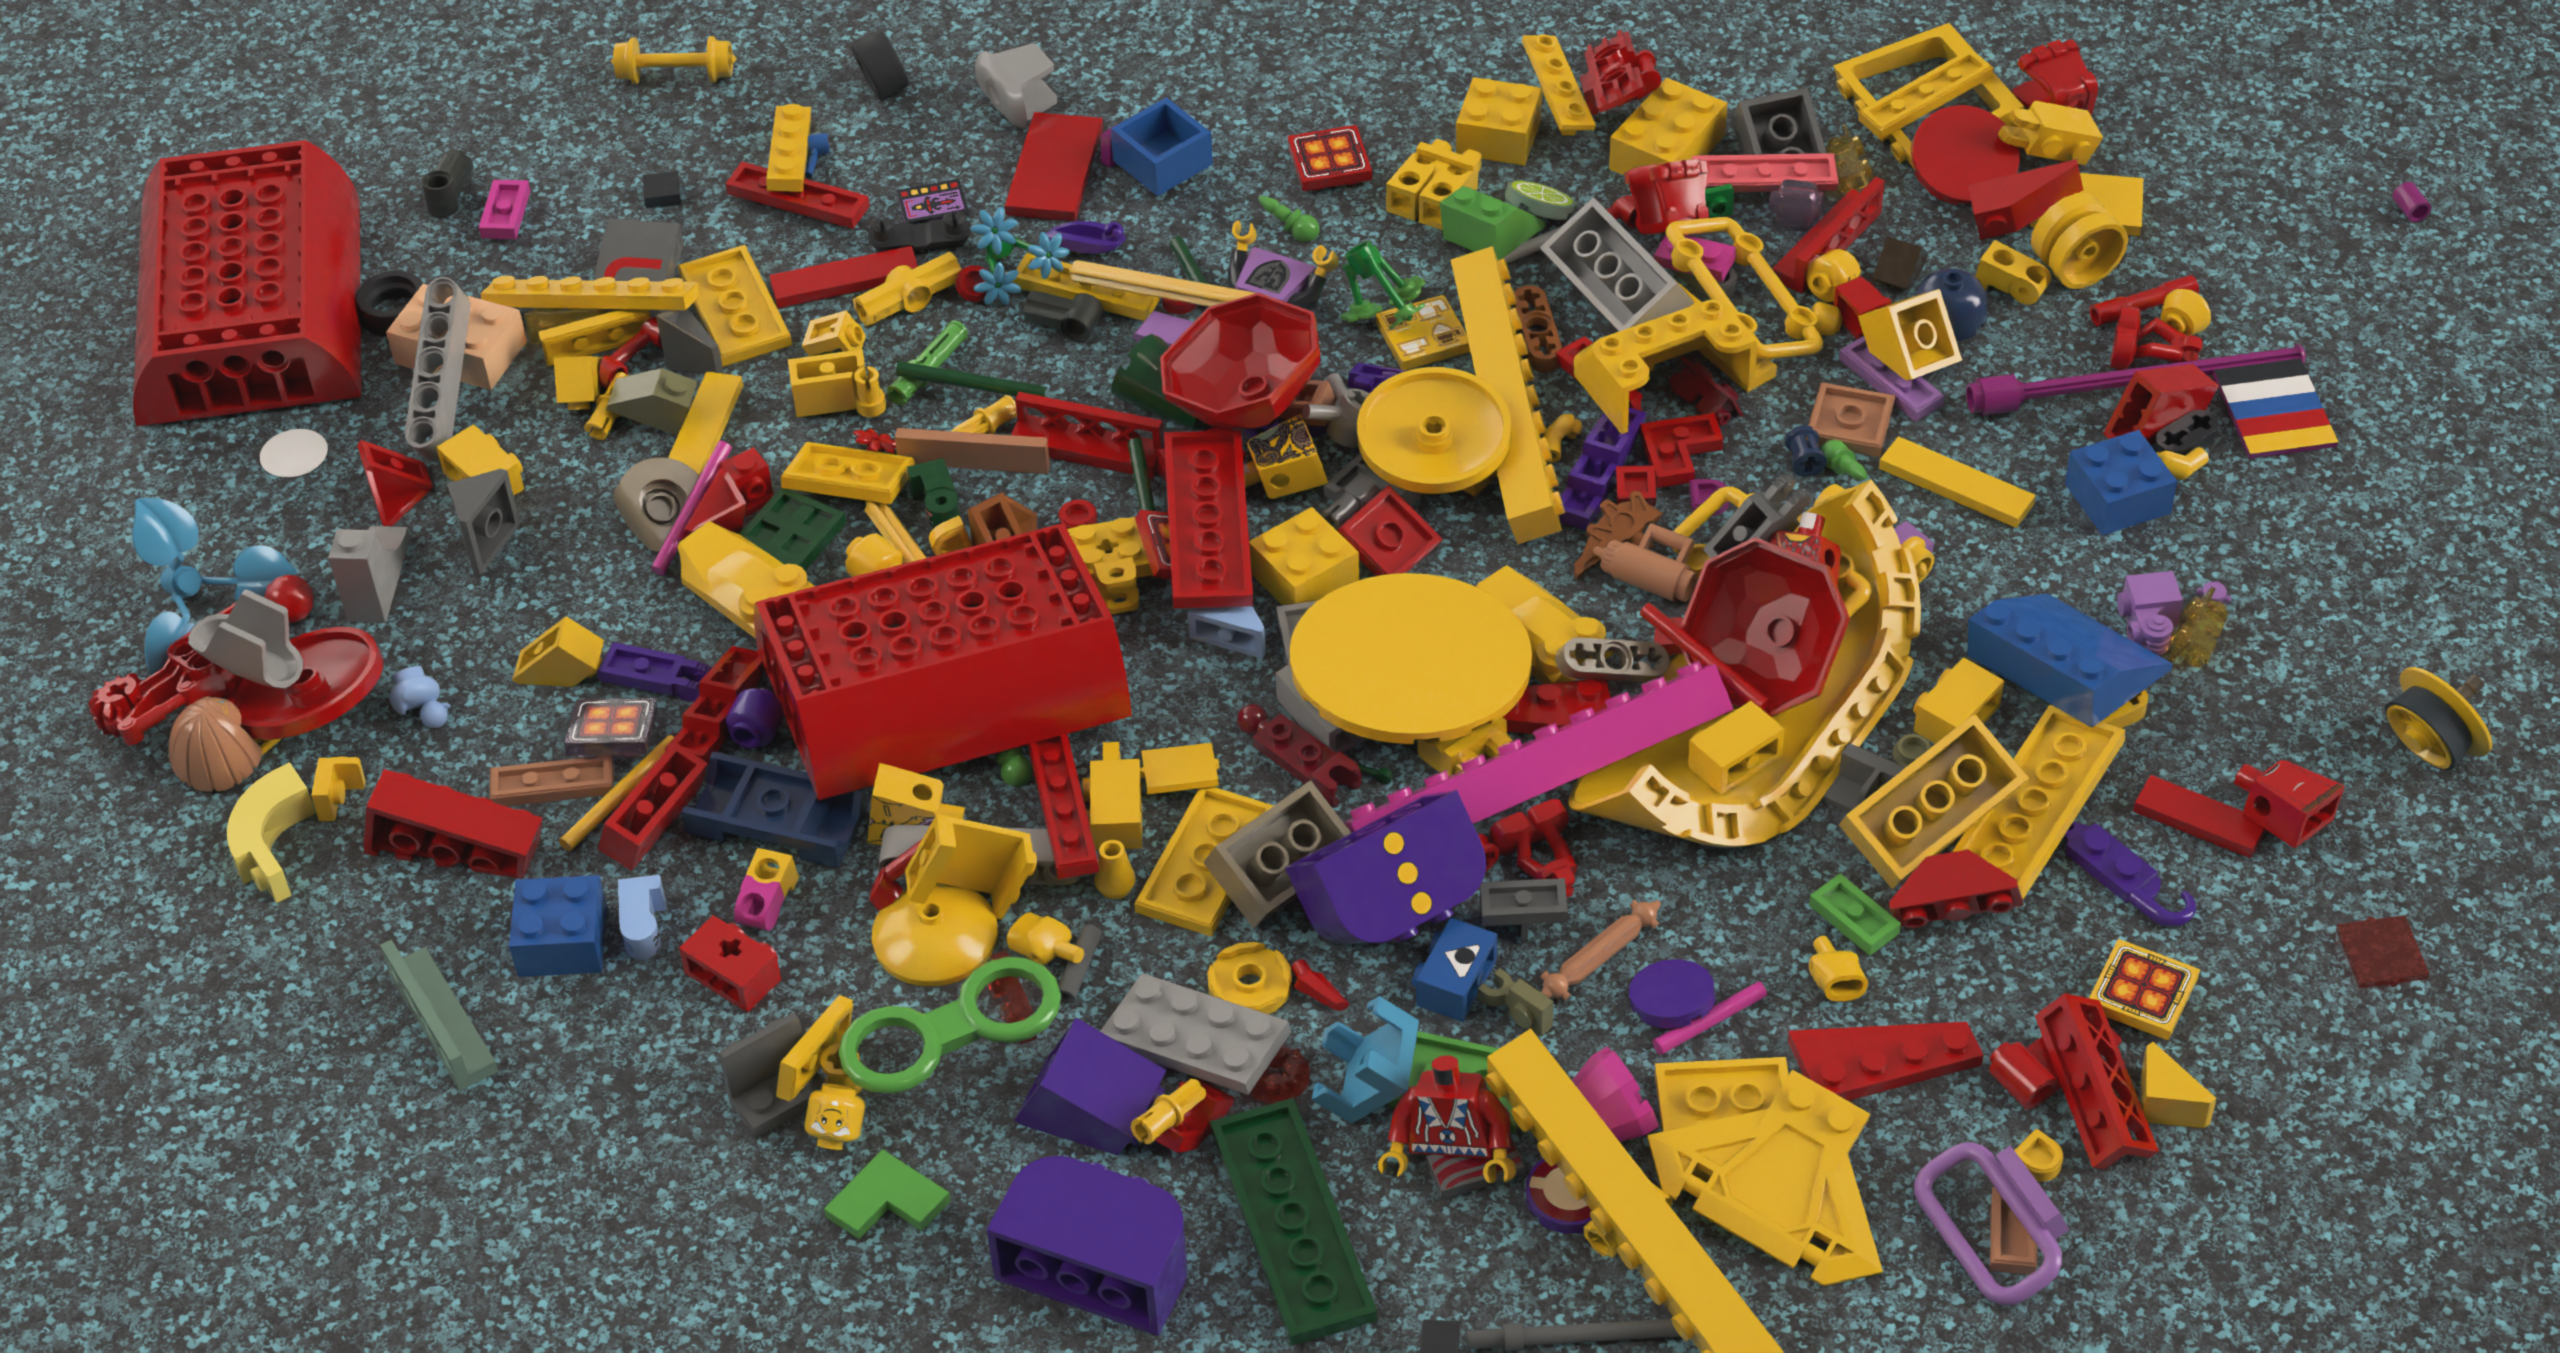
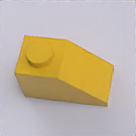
M603 357L554 358L557 403H567L568 410L590 409V402L596 401L598 396L601 395L602 386L599 382V367Z
M565 616L520 651L512 681L525 685L574 687L586 677L591 678L597 673L603 660L600 654L604 640Z

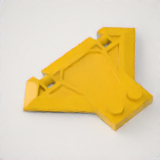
M1792 1070L1767 1109L1647 1135L1661 1190L1675 1201L1682 1190L1698 1198L1692 1211L1794 1269L1800 1258L1816 1267L1810 1279L1823 1287L1883 1273L1848 1156L1849 1151L1869 1120L1870 1113ZM1696 1168L1711 1176L1707 1183L1693 1175ZM1814 1236L1829 1245L1826 1251L1810 1243Z

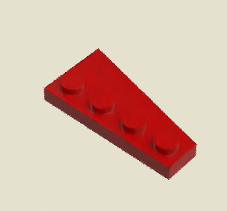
M1967 1021L1788 1031L1787 1038L1803 1076L1847 1101L1981 1066L1984 1057Z

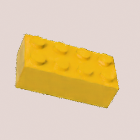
M1974 713L1850 811L1840 822L1839 826L1893 890L1911 876L1925 857L1937 855L2020 789L2029 777Z

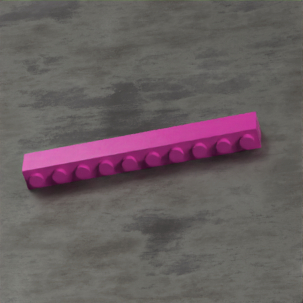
M1696 661L1677 669L1679 677L1666 682L1664 676L1642 684L1643 692L1630 697L1628 692H1624L1605 700L1607 708L1596 713L1590 707L1569 716L1571 723L1558 729L1556 723L1542 727L1533 732L1535 739L1522 744L1520 739L1505 743L1497 747L1499 753L1497 756L1485 760L1482 754L1460 763L1462 767L1460 772L1449 776L1447 770L1431 775L1424 779L1426 786L1414 792L1411 791L1410 786L1394 791L1387 795L1389 802L1375 808L1373 802L1357 807L1350 811L1352 818L1343 823L1352 833L1423 795L1457 790L1474 824L1734 709L1716 664L1701 667L1700 662Z

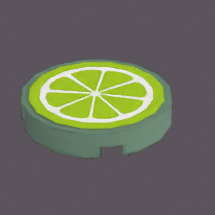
M1510 181L1507 183L1504 193L1505 199L1511 205L1520 208L1522 203L1529 207L1528 212H1531L1532 215L1553 220H1563L1572 217L1577 205L1576 201L1569 195L1555 188L1531 181Z

